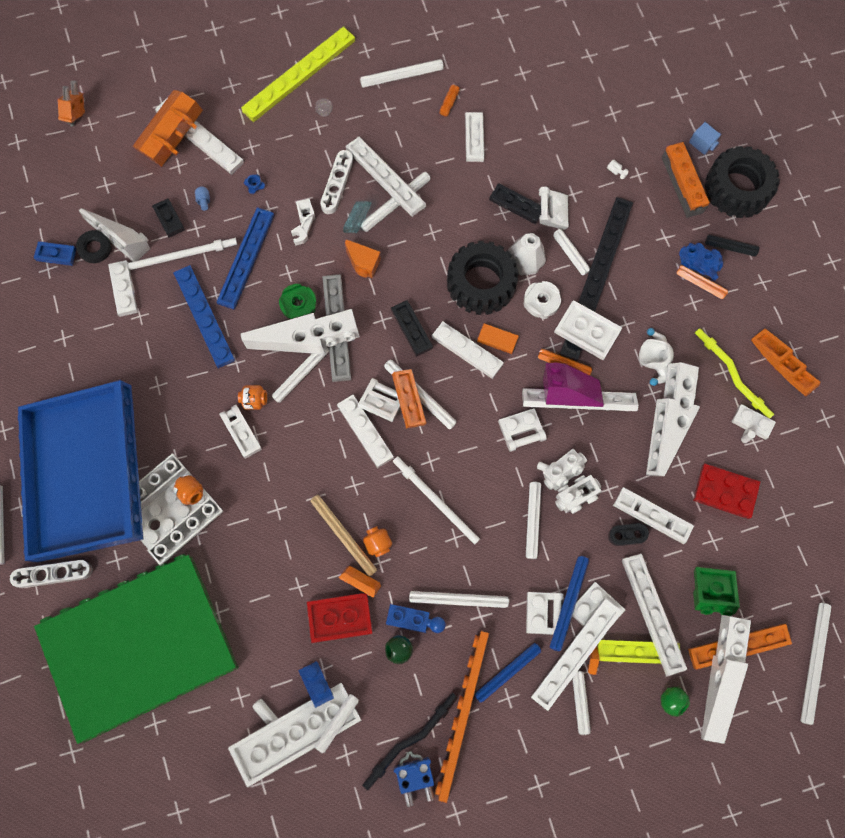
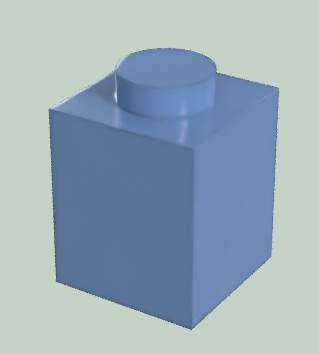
M704 122L693 133L689 143L706 155L710 150L714 151L719 145L718 140L721 134Z

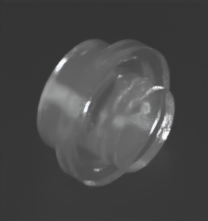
M320 99L316 102L315 109L319 115L328 116L332 112L333 106L328 99Z

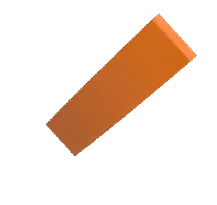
M763 329L751 339L769 363L805 397L820 385V381L806 371L807 366L793 356L794 350L767 329Z

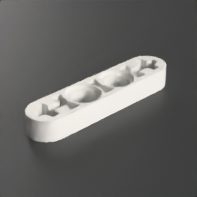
M342 150L336 156L321 199V209L326 214H333L339 205L353 164V156L350 151ZM347 157L348 159L345 160L344 166H342V159ZM342 171L344 176L338 178L335 176V173ZM336 186L339 188V191L332 193L329 189ZM330 198H332V205L326 207L329 204Z
M84 560L21 568L12 572L10 582L15 587L27 588L83 580L92 574V566ZM81 565L86 567L83 574L72 572V569H80ZM65 567L66 575L63 578H58L57 570ZM40 570H45V579L38 581L36 578L37 573ZM21 575L31 577V579H23L21 582L17 581V578Z

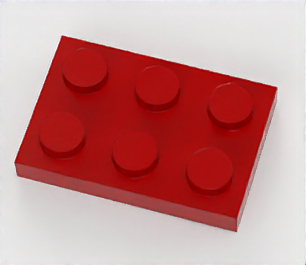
M704 463L693 501L751 519L760 481Z
M366 593L307 602L311 643L372 634L368 596Z

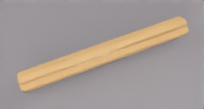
M319 495L314 496L310 500L312 505L366 574L372 576L377 571L376 567Z

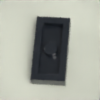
M169 198L152 205L168 238L185 231Z

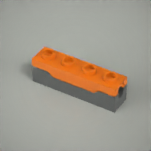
M684 142L667 146L662 160L686 217L703 214L709 205V200Z

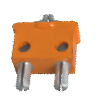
M71 81V91H69L68 86H63V96L58 99V120L65 121L71 126H74L75 120L85 114L83 93L78 92L77 81Z

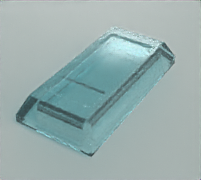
M356 201L343 227L344 233H358L372 204L371 202Z

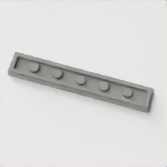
M341 274L322 276L326 316L343 312L344 302ZM347 341L329 347L332 382L351 380Z

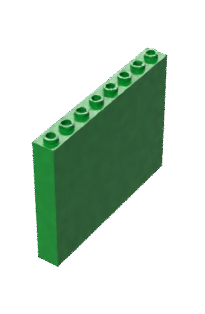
M179 555L174 558V562L169 564L163 563L161 566L158 565L155 567L156 570L150 573H140L136 576L137 579L130 582L129 580L123 581L117 585V588L111 591L110 589L98 593V597L92 600L91 598L84 599L79 602V606L65 608L59 611V615L45 617L40 620V624L34 626L77 744L94 739L239 668L194 559L190 555Z

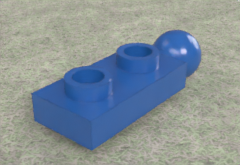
M390 604L386 625L426 633L427 627H430L434 633H441L446 627V623L441 617L429 619L430 612Z

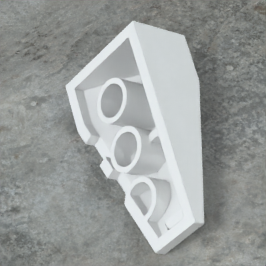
M81 208L79 210L83 218L90 225L108 237L109 241L132 262L138 261L150 250L147 243L149 240L141 232L138 234L129 227Z

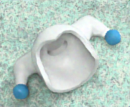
M649 328L647 334L653 336L654 339H647L642 344L639 359L643 366L657 371L659 377L650 379V385L656 386L666 382L668 364H671L673 361L674 352L664 335L655 332L653 328Z

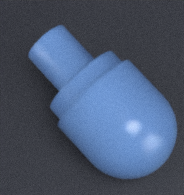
M200 186L195 190V199L201 205L202 210H208L210 194L207 188Z

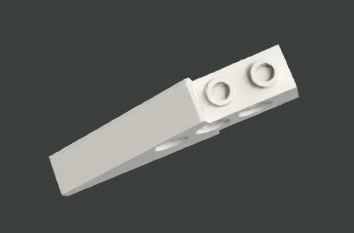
M352 309L318 319L312 313L241 333L242 341L247 349L325 354L324 347H332L337 343L352 341L360 337Z
M682 362L668 364L664 398L657 399L646 475L665 476L700 406L694 405L699 367Z
M725 615L721 616L716 656L713 655L701 736L703 740L725 743L748 667L745 660L751 620Z

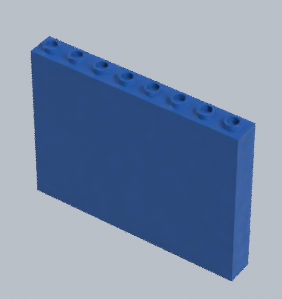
M119 380L19 406L18 437L20 442L19 457L21 464L25 561L42 562L144 540L132 385Z

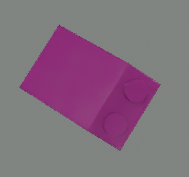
M545 364L543 385L546 405L604 406L600 380L566 364Z

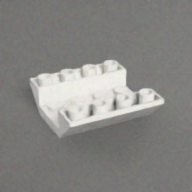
M173 453L139 481L144 538L141 541L160 566L224 512L204 488L201 500L194 505H185L174 495L173 487L179 477L191 475V473ZM154 520L160 521V527L157 530H151L150 528Z

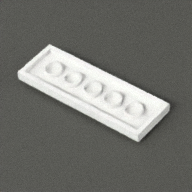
M342 683L330 689L334 699L317 708L314 707L312 700L228 747L247 787L315 748L316 743L348 698ZM355 708L337 734L361 721Z

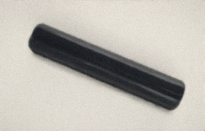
M710 234L705 239V244L750 256H757L759 253V246Z

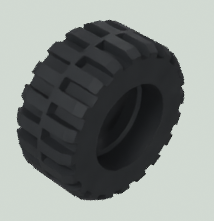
M736 146L735 149L729 148L722 152L714 161L705 179V190L707 191L708 199L712 200L710 203L714 207L717 206L718 211L721 213L725 212L730 217L735 215L736 218H743L744 215L746 218L752 217L754 214H759L765 209L776 194L780 184V179L778 178L779 171L775 169L776 164L774 161L771 162L770 157L767 154H762V151L759 149L754 150L752 149L753 147L746 146V148ZM737 173L746 176L752 181L755 190L743 191L738 189L731 183L728 174Z
M478 241V244L471 242L468 243L467 247L462 246L459 248L458 253H454L447 275L448 292H451L450 297L452 300H457L456 305L460 308L464 306L466 308L465 311L469 313L475 311L476 315H481V312H486V315L492 314L493 310L498 312L502 310V306H507L515 293L519 275L518 268H516L517 263L515 259H511L512 254L509 251L505 252L504 247L501 245L495 246L494 242L489 241V244L484 243V241ZM475 267H486L497 274L499 283L490 289H478L469 284L465 274Z

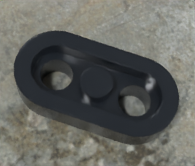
M640 523L618 525L613 527L608 533L609 541L615 546L641 544L649 536L647 527ZM635 531L640 533L639 538L634 535ZM616 533L621 535L620 540L615 538Z

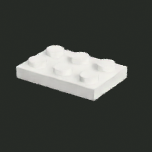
M573 300L554 333L604 360L622 327Z

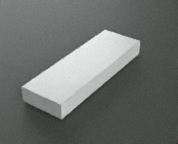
M466 112V162H484L483 113Z

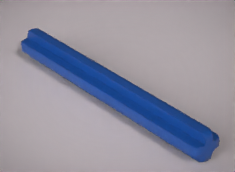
M584 556L578 557L550 644V648L554 651H561L589 563V559Z

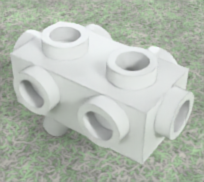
M572 449L550 465L539 462L537 469L544 471L545 485L550 490L554 489L556 491L567 485L572 477L582 473L587 459L581 452L577 453Z
M583 475L574 481L575 484L571 487L565 485L558 490L559 494L556 496L557 500L555 501L560 511L564 510L565 513L571 511L574 514L582 509L581 505L588 502V504H591L599 499L597 495L601 493V485L596 478H593L592 475L585 478ZM582 488L588 489V494H583Z

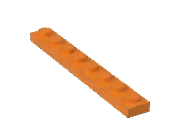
M483 631L479 632V636L475 635L472 647H475L474 656L470 655L467 664V667L470 668L469 676H464L462 688H465L464 696H459L457 709H460L458 718L454 717L451 730L455 731L453 739H448L446 751H449L447 760H443L440 771L444 773L442 782L438 781L435 794L438 795V801L447 803L489 635V633Z

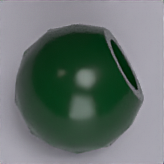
M401 635L391 637L385 645L386 657L394 664L408 662L413 654L411 641Z

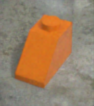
M346 239V252L355 272L362 277L373 278L381 260L380 252Z

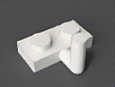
M742 404L738 407L731 421L745 429L741 438L743 443L749 442L755 435L766 440L769 438L776 423Z

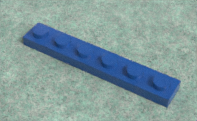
M189 265L173 272L217 368L234 362L235 359L191 266Z

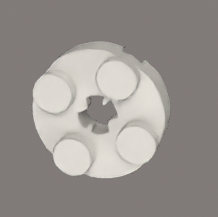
M535 282L525 292L524 307L533 316L547 319L559 309L561 304L560 292L550 282ZM543 296H545V301L547 302H539L538 297L542 298Z

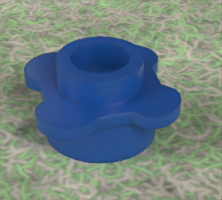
M257 174L250 175L244 180V185L248 187L250 194L265 188V184L261 182L260 176Z

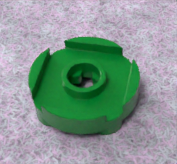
M292 284L282 291V295L279 298V306L283 315L289 320L312 314L316 311L317 301L311 288L301 284ZM295 299L303 301L300 306L293 305Z

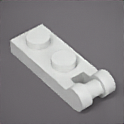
M237 405L231 407V410L223 411L219 415L243 457L246 459L262 450L239 408ZM234 416L237 417V419H235L234 421L230 422V420H229L230 418H232V417H234Z

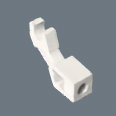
M309 199L296 202L301 226L299 225L291 230L292 237L299 236V238L293 239L295 246L304 244L308 240L310 227L315 220V214ZM310 213L306 217H303V214Z

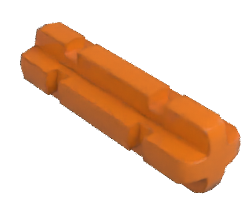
M451 85L440 108L441 115L445 117L449 115L450 109L459 93V86Z

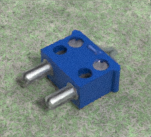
M412 751L406 752V756L400 760V764L395 765L393 768L394 773L397 774L400 792L405 796L407 807H410L407 793L409 794L412 807L414 803L411 792L425 788L427 801H430L427 788L429 787L432 801L434 800L432 790L434 782L429 765L431 763L430 758H422L421 755L413 754ZM409 754L413 758H419L418 760L403 763V761L409 758ZM428 775L429 778L427 780H423V776ZM403 781H408V782H409V783H408L407 785H405V786L402 784Z

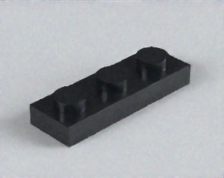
M499 183L490 195L489 200L535 225L539 221L541 216L540 204Z
M408 300L391 307V312L415 356L417 357L432 350L433 346Z

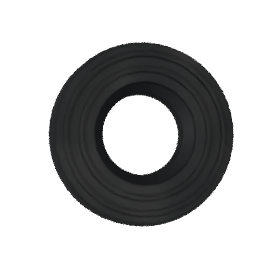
M91 230L83 233L78 238L76 249L84 261L99 263L109 256L111 243L102 232ZM92 241H98L101 245L100 249L94 253L88 252V244Z

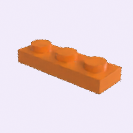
M412 369L392 373L406 429L424 426L426 420Z

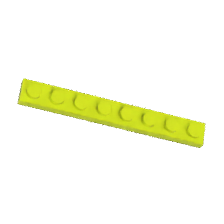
M342 27L241 107L242 112L255 122L353 44L355 37L345 27Z

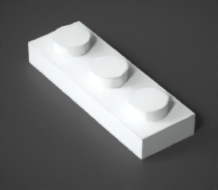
M127 260L108 264L117 314L121 317L138 313Z

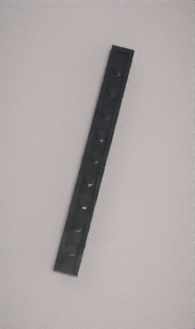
M616 197L578 301L579 304L594 312L633 202ZM565 339L559 355L578 361L582 348Z

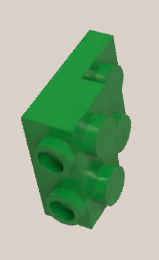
M696 567L694 569L695 590L693 591L695 610H699L704 615L717 612L721 613V616H733L740 608L736 571Z

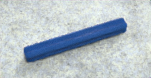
M536 643L532 644L474 694L476 699L480 703L485 701L541 653L540 647Z

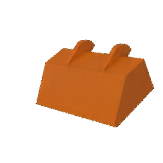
M173 90L132 147L162 167L172 153L177 156L179 152L175 148L190 128L196 130L197 125L194 122L203 109L185 93Z

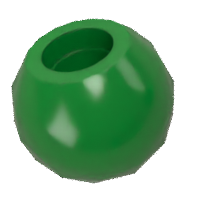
M679 687L667 688L663 691L660 698L664 711L675 717L681 716L690 705L689 696Z

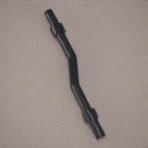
M451 693L442 705L439 704L434 710L435 714L421 731L395 744L381 763L375 765L372 769L373 772L362 786L369 791L378 778L384 776L387 767L402 750L426 738L440 719L446 717L449 713V708L458 697Z

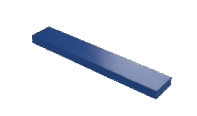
M256 208L217 299L218 305L235 310L274 218L273 212Z

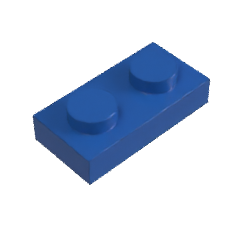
M38 241L34 259L39 262L72 266L77 249L75 246Z
M317 661L298 670L315 708L334 699Z

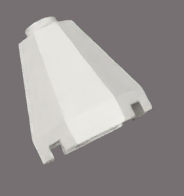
M534 233L525 234L518 238L508 249L512 254L511 259H515L517 263L516 268H518L520 275L536 274L545 264L544 246L540 238Z

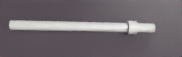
M236 238L223 241L221 239L215 240L211 244L128 263V268L133 270L216 250V252L222 251L226 247L237 245Z
M398 456L393 460V463L403 472L402 475L406 479H410L474 545L480 540L415 474L416 471L411 466L408 467Z

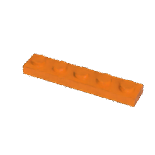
M779 624L749 632L746 656L791 645L792 642L787 625ZM718 641L688 648L693 669L697 670L712 666L713 655L716 656Z

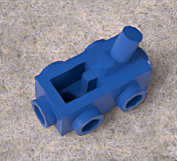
M690 243L687 247L683 246L680 250L681 265L698 271L702 275L710 276L712 280L718 279L717 272L723 267L722 255L718 250H707L701 243H696V245Z

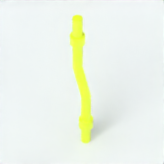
M699 328L695 334L705 343L704 346L708 350L711 349L727 365L735 387L752 402L751 405L756 410L759 409L770 419L774 413L764 404L760 397H757L742 383L733 360L717 345V342L712 337L710 338Z

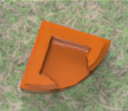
M597 646L590 654L588 673L591 675H596L599 664Z

